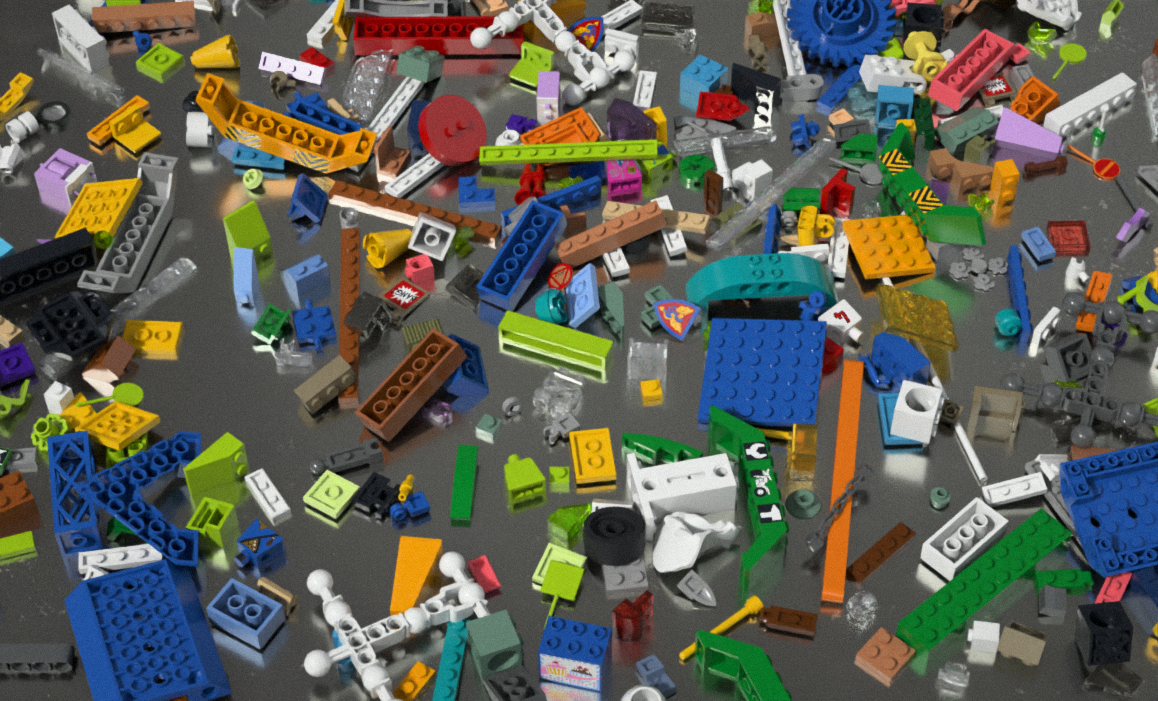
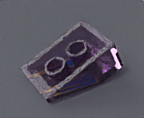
M615 98L607 110V135L610 138L620 141L657 139V123L633 103Z

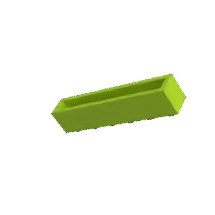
M507 310L498 326L499 339L606 370L613 356L614 341L528 317L517 312Z

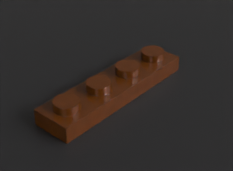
M898 523L846 568V574L862 586L916 538V533L904 523Z

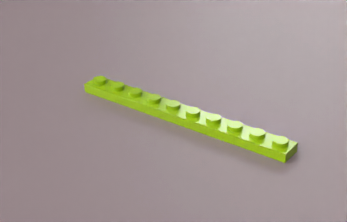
M656 139L480 146L479 162L480 165L656 159L658 158V141Z

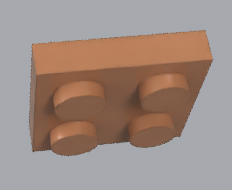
M881 627L856 654L855 659L891 683L915 656L916 650Z

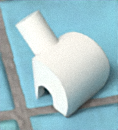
M1072 257L1066 269V275L1071 279L1080 278L1084 283L1089 282L1090 277L1085 273V262L1082 260V263L1079 264L1076 262V258Z

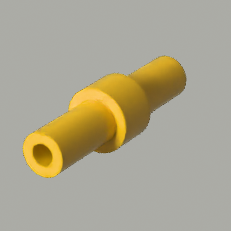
M407 475L406 480L402 482L398 496L399 500L405 501L407 495L411 493L415 479L413 475Z

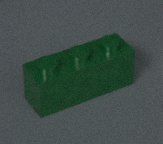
M913 98L911 119H914L917 131L914 145L915 150H933L935 131L930 98Z

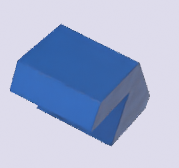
M1135 276L1121 280L1122 288L1133 289L1136 287V281L1142 277ZM1148 281L1145 296L1152 303L1156 304L1158 303V295ZM1134 296V297H1133V303H1134V305L1140 306V305L1137 303V301H1136V296Z

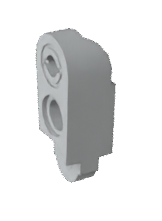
M816 74L786 76V80H781L780 98H782V101L817 99L822 93L824 80Z

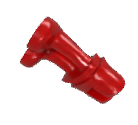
M531 164L524 166L519 182L522 188L516 192L514 197L517 205L531 197L530 188L534 187L532 197H536V199L547 195L542 189V184L546 178L543 165L538 164L536 172L531 171Z

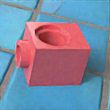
M422 254L406 259L407 267L404 268L405 274L414 284L434 278V267L428 255Z

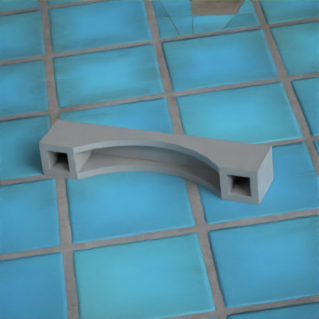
M344 0V17H448V1Z

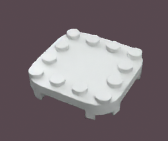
M1017 0L1019 3L1017 6L1021 11H1027L1035 17L1044 19L1065 30H1070L1082 14L1078 12L1077 0Z

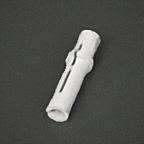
M714 138L710 140L717 166L716 173L724 177L723 191H730L733 189L730 178L731 170L727 166L722 139Z

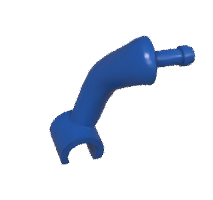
M861 353L858 354L859 361H864V366H866L875 387L879 388V384H890L889 379L879 380L877 371L870 361V353H867L866 357H862Z

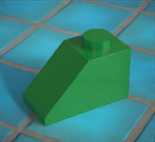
M858 134L841 145L840 160L875 162L877 135Z

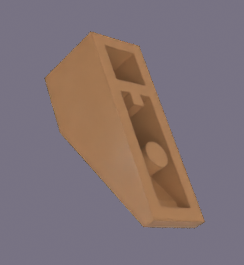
M758 12L746 15L745 32L747 36L759 35V38L763 39L779 35L775 14Z

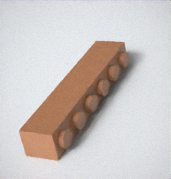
M194 1L92 7L93 27H95L98 33L196 27Z
M655 200L557 243L555 247L562 263L569 264L573 268L666 227L667 224Z

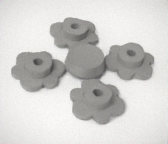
M969 246V248L963 250V254L966 260L972 261L971 268L965 265L964 262H954L949 270L957 279L968 277V273L971 270L979 273L978 277L973 279L976 289L987 291L995 286V282L992 281L993 278L983 273L988 269L994 274H1004L1007 272L1008 263L1004 262L1003 258L998 257L990 259L987 264L983 260V249L981 247Z

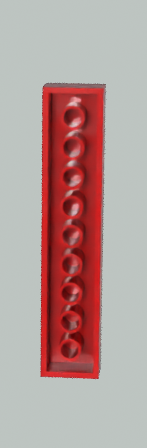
M496 16L355 17L353 43L355 55H399V53L414 46H422L428 51H438L440 55L521 54L525 28L524 24L519 25L514 31L506 33L504 37L498 33L492 37L491 44L487 48L477 49L471 43V33L476 28L482 27L487 29L492 26Z

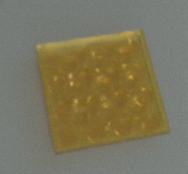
M877 284L875 291L886 333L952 352L957 351L959 345L947 303L942 300L930 299L925 295H916L908 290H899L890 285Z

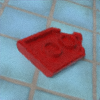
M700 92L696 118L731 121L750 111V108L747 105H743L735 95Z

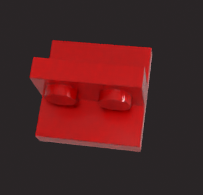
M841 168L822 188L819 214L828 215L834 209L849 217L853 212L856 187L847 183V170Z

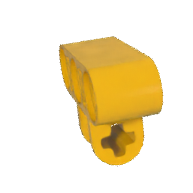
M815 206L803 207L798 221V244L809 246L815 243L816 238L832 236L835 226L833 216L818 214V209Z

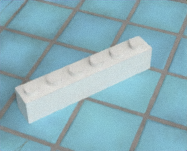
M1122 72L1047 113L1043 127L1061 137L1068 135L1071 131L1102 115V107L1104 105L1109 106V110L1121 105V103L1131 100L1136 94L1137 83Z

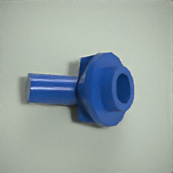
M138 30L133 32L136 38V46L139 49L146 50L152 45V38L149 34L140 33Z

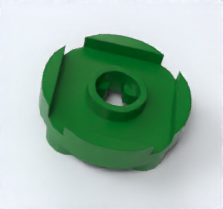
M694 152L692 155L685 157L679 164L680 177L689 184H694V182L704 184L705 173L709 169L713 172L715 170V163L699 152Z

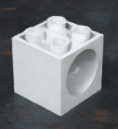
M903 380L894 409L890 434L929 444L931 436L935 437L942 413L945 399L941 397L942 389Z

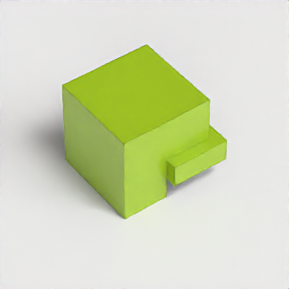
M204 497L185 528L199 530L198 541L224 549L239 525L235 505Z

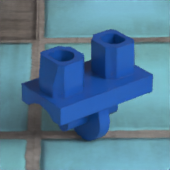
M804 114L799 115V121L791 123L792 131L795 134L793 135L795 145L805 144L807 149L812 148L810 135L815 137L821 131L820 125L814 121H810L809 124L806 123Z
M814 291L811 293L808 301H800L799 307L803 309L800 316L801 319L818 321V317L830 309L829 306H823L826 302L823 292Z

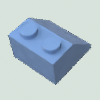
M319 254L312 255L279 271L280 275L297 296L330 281L328 265Z

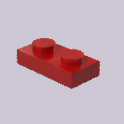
M313 47L299 55L300 60L304 63L327 68L326 73L335 68V63Z

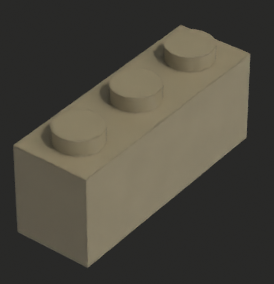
M339 355L293 391L300 402L314 414L355 382L358 377L352 367Z

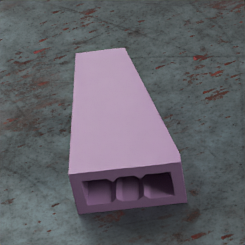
M1003 108L995 136L996 147L1053 160L1058 157V154L1062 155L1065 144H1061V136L1008 108Z

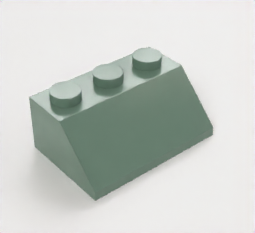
M973 107L935 127L934 131L935 136L947 148L949 153L955 156L964 151L966 144L976 135L980 137L994 135L999 121L988 109Z

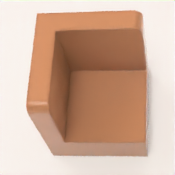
M567 205L560 206V211L565 214L567 221L566 232L587 227L585 212L571 214Z

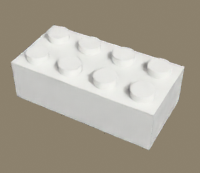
M69 4L52 13L58 39L92 74L110 65V55L105 46L107 45L106 39L98 34L95 27L89 25L86 18L81 17L77 9L74 10Z
M976 497L923 543L920 558L951 581L1006 535L1009 521Z

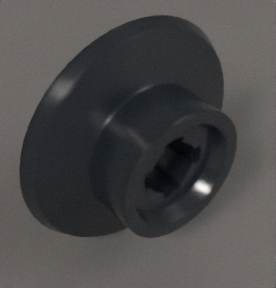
M198 90L190 92L184 99L182 108L185 112H204L195 101Z

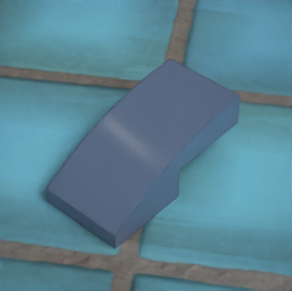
M654 654L636 662V667L646 685L656 687L664 697L677 692L675 684L665 673V667Z

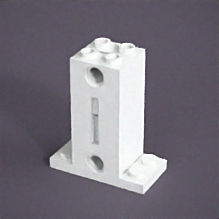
M635 453L627 454L626 479L635 510L641 516L644 523L645 543L653 542V533H656L655 524L662 523L667 515L677 511L706 515L735 509V502L738 500L736 489L739 488V481L737 476L734 477L733 462L728 460L726 453L642 468L640 460H636Z

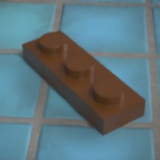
M709 169L704 176L703 212L711 217H715L722 212L724 177Z

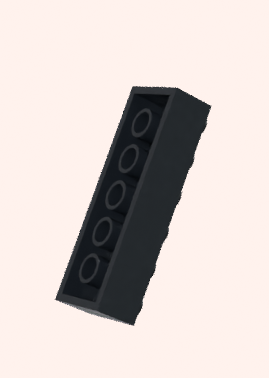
M85 227L1 259L0 305L80 275L84 270L90 271L97 268L99 259L94 241L87 228Z

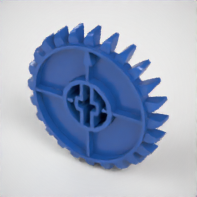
M790 0V7L792 9L787 8V18L789 19L787 20V28L792 31L791 39L800 41L798 43L799 50L809 51L808 57L810 59L818 57L820 58V64L825 65L827 62H832L833 67H839L840 63H845L847 67H852L853 62L856 61L862 65L865 55H878L879 51H884L887 48V41H891L894 36V31L892 30L895 29L897 20L891 19L895 17L897 9H888L891 6L892 0Z

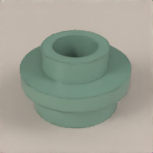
M937 487L931 491L930 498L934 505L942 507L949 503L951 494L947 489Z

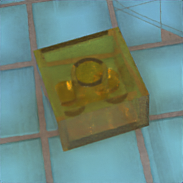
M793 424V430L788 432V443L791 444H787L786 471L790 472L789 480L813 481L817 451V425Z

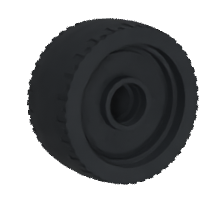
M618 506L605 507L592 512L586 518L583 527V542L587 556L596 563L606 566L626 565L638 559L645 545V528L641 516L635 511Z

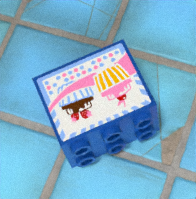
M548 616L538 650L539 679L602 692L612 657V628Z

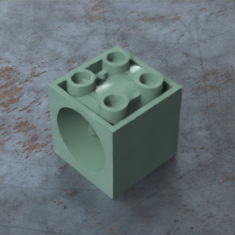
M506 609L466 622L468 647L481 679L522 665V658L524 657L522 648L524 645L523 638L520 633H516L515 629L517 627L514 617H509Z

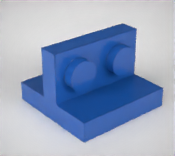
M304 173L298 175L288 217L293 221L307 215L312 221L317 223L321 221L328 194Z

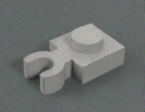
M569 412L554 420L553 426H547L543 431L545 436L552 434L549 436V441L555 442L560 435L565 439L569 436V432L580 431V424Z

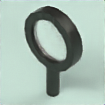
M52 101L41 106L37 115L33 116L43 127L56 129L63 127L70 121L71 111L64 102Z

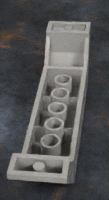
M144 152L138 163L137 178H140L143 182L139 193L135 196L116 234L112 237L96 271L84 270L77 283L78 287L110 293L135 292L173 214L179 158Z

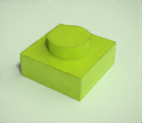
M549 467V487L569 488L570 467Z

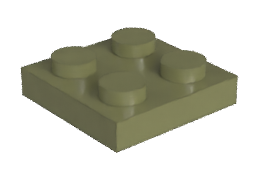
M737 202L713 217L711 225L736 244L760 229L762 221Z

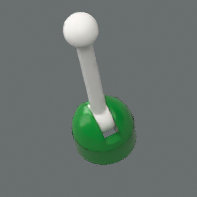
M1107 105L1102 107L1103 114L1100 126L1095 128L1092 133L1093 140L1097 142L1105 141L1107 136V130L1103 127L1106 113L1109 111V106Z

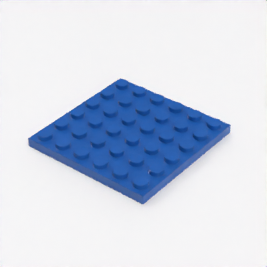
M712 318L697 418L698 423H708L709 406H716L749 425L816 428L827 321Z

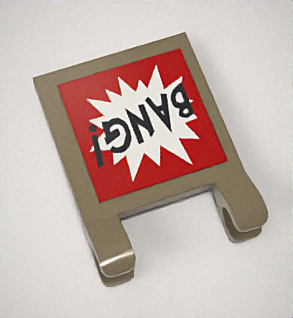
M1003 72L994 74L977 91L984 101L986 108L993 107L997 99L1010 97L1011 102H1013L1018 95Z
M401 276L380 294L370 297L369 302L371 305H369V308L377 310L382 302L395 309L391 313V316L394 317L391 321L399 324L404 316L427 299L430 293Z

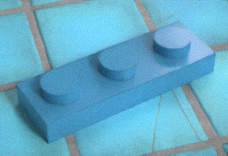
M237 146L232 156V164L284 169L287 162L286 159L255 148Z

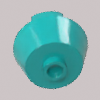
M551 288L536 298L535 311L539 320L560 325L568 320V314L565 313L564 306L567 304V301L562 291L558 292V289L554 290Z

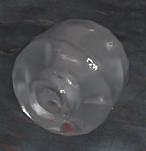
M861 590L848 600L846 608L852 619L864 622L877 611L878 603L874 595Z
M948 661L944 667L939 668L937 679L941 680L942 688L961 692L963 688L967 689L970 672L967 671L965 665Z

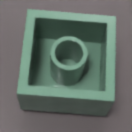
M414 46L399 53L396 73L427 83L442 76L445 56L440 55L438 51H428L422 46Z

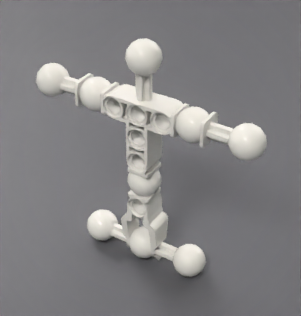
M521 0L515 4L514 8L511 7L509 11L501 12L498 17H494L492 26L487 29L479 27L471 33L470 40L472 45L477 49H485L491 44L492 37L498 33L504 37L506 33L514 31L516 27L531 19L543 34L552 40V43H555L558 50L565 52L564 56L568 57V61L575 69L574 74L583 82L580 85H567L563 90V100L571 106L579 105L584 99V94L589 90L596 91V89L605 88L609 80L614 79L615 73L618 71L628 72L635 64L634 56L630 52L620 51L614 56L613 63L606 67V64L596 52H590L583 44L579 43V40L576 41L574 34L566 31L567 27H564L563 22L549 8L552 3H556V0ZM591 64L594 68L588 73L583 66Z
M454 551L446 552L439 561V568L445 576L454 578L456 583L442 587L440 594L430 598L425 604L421 603L420 608H409L404 611L403 615L398 613V615H392L361 629L352 616L350 606L343 601L342 595H334L332 591L334 582L332 575L327 570H314L309 574L307 587L312 594L321 596L323 599V613L326 621L331 626H334L342 646L327 653L319 649L311 651L304 660L305 670L311 676L321 677L329 672L331 664L350 657L362 677L364 687L371 692L372 698L379 697L381 701H403L394 698L391 693L392 681L389 673L383 666H380L379 660H376L375 653L401 642L405 637H410V633H421L426 627L431 628V626L448 621L456 623L469 617L474 612L478 618L490 615L486 607L488 601L484 600L485 593L483 587L478 583H474V579H468L463 571L465 561L460 553ZM458 596L462 605L453 607L448 601Z

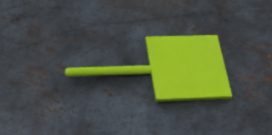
M550 560L540 592L554 596L548 616L553 615L558 597L571 601L575 600L585 569Z

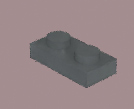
M869 119L833 125L836 142L850 140L858 134H871Z

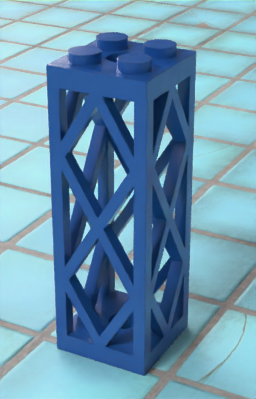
M88 430L47 437L54 534L62 557L79 555V552L103 550L100 506L75 487L81 473L87 480L96 474L95 454ZM69 466L66 472L61 467ZM72 487L80 494L78 499L70 492ZM66 497L74 503L69 514L64 510L63 506ZM78 509H80V512L74 520L73 518L75 514L77 513ZM85 515L90 519V521L81 522Z

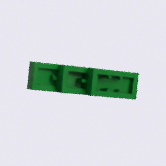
M623 433L622 448L653 463H657L659 459L674 463L703 457V451L666 438L634 433Z
M458 445L450 519L471 521L474 486L476 484L478 446Z

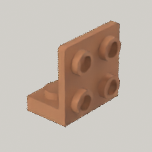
M388 126L386 131L382 132L379 142L375 143L373 148L377 174L394 179L399 176L411 157L410 150L394 146L392 126Z

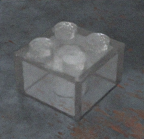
M629 337L627 380L648 381L660 379V382L666 383L668 340Z

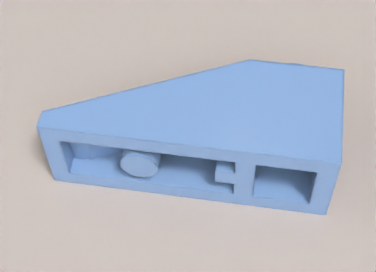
M235 247L233 289L236 301L254 304L260 284L253 249Z

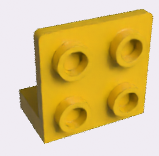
M137 104L109 121L112 136L134 153L161 136L159 130L143 119L141 107Z

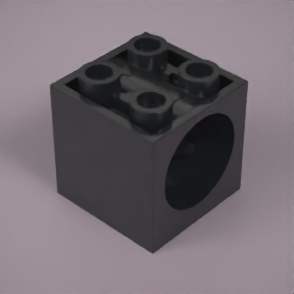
M907 3L903 47L911 32L926 31L934 34L937 43L933 52H937V47H941L942 36L939 35L943 34L944 12H941L942 5Z
M1120 601L1078 605L1075 641L1087 665L1130 662L1134 627Z

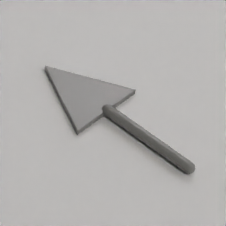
M674 115L677 127L688 124L704 133L707 131L692 123L699 118Z

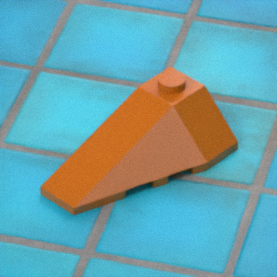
M1032 76L1020 87L1010 110L1038 124L1045 119L1047 113L1060 106L1059 94Z

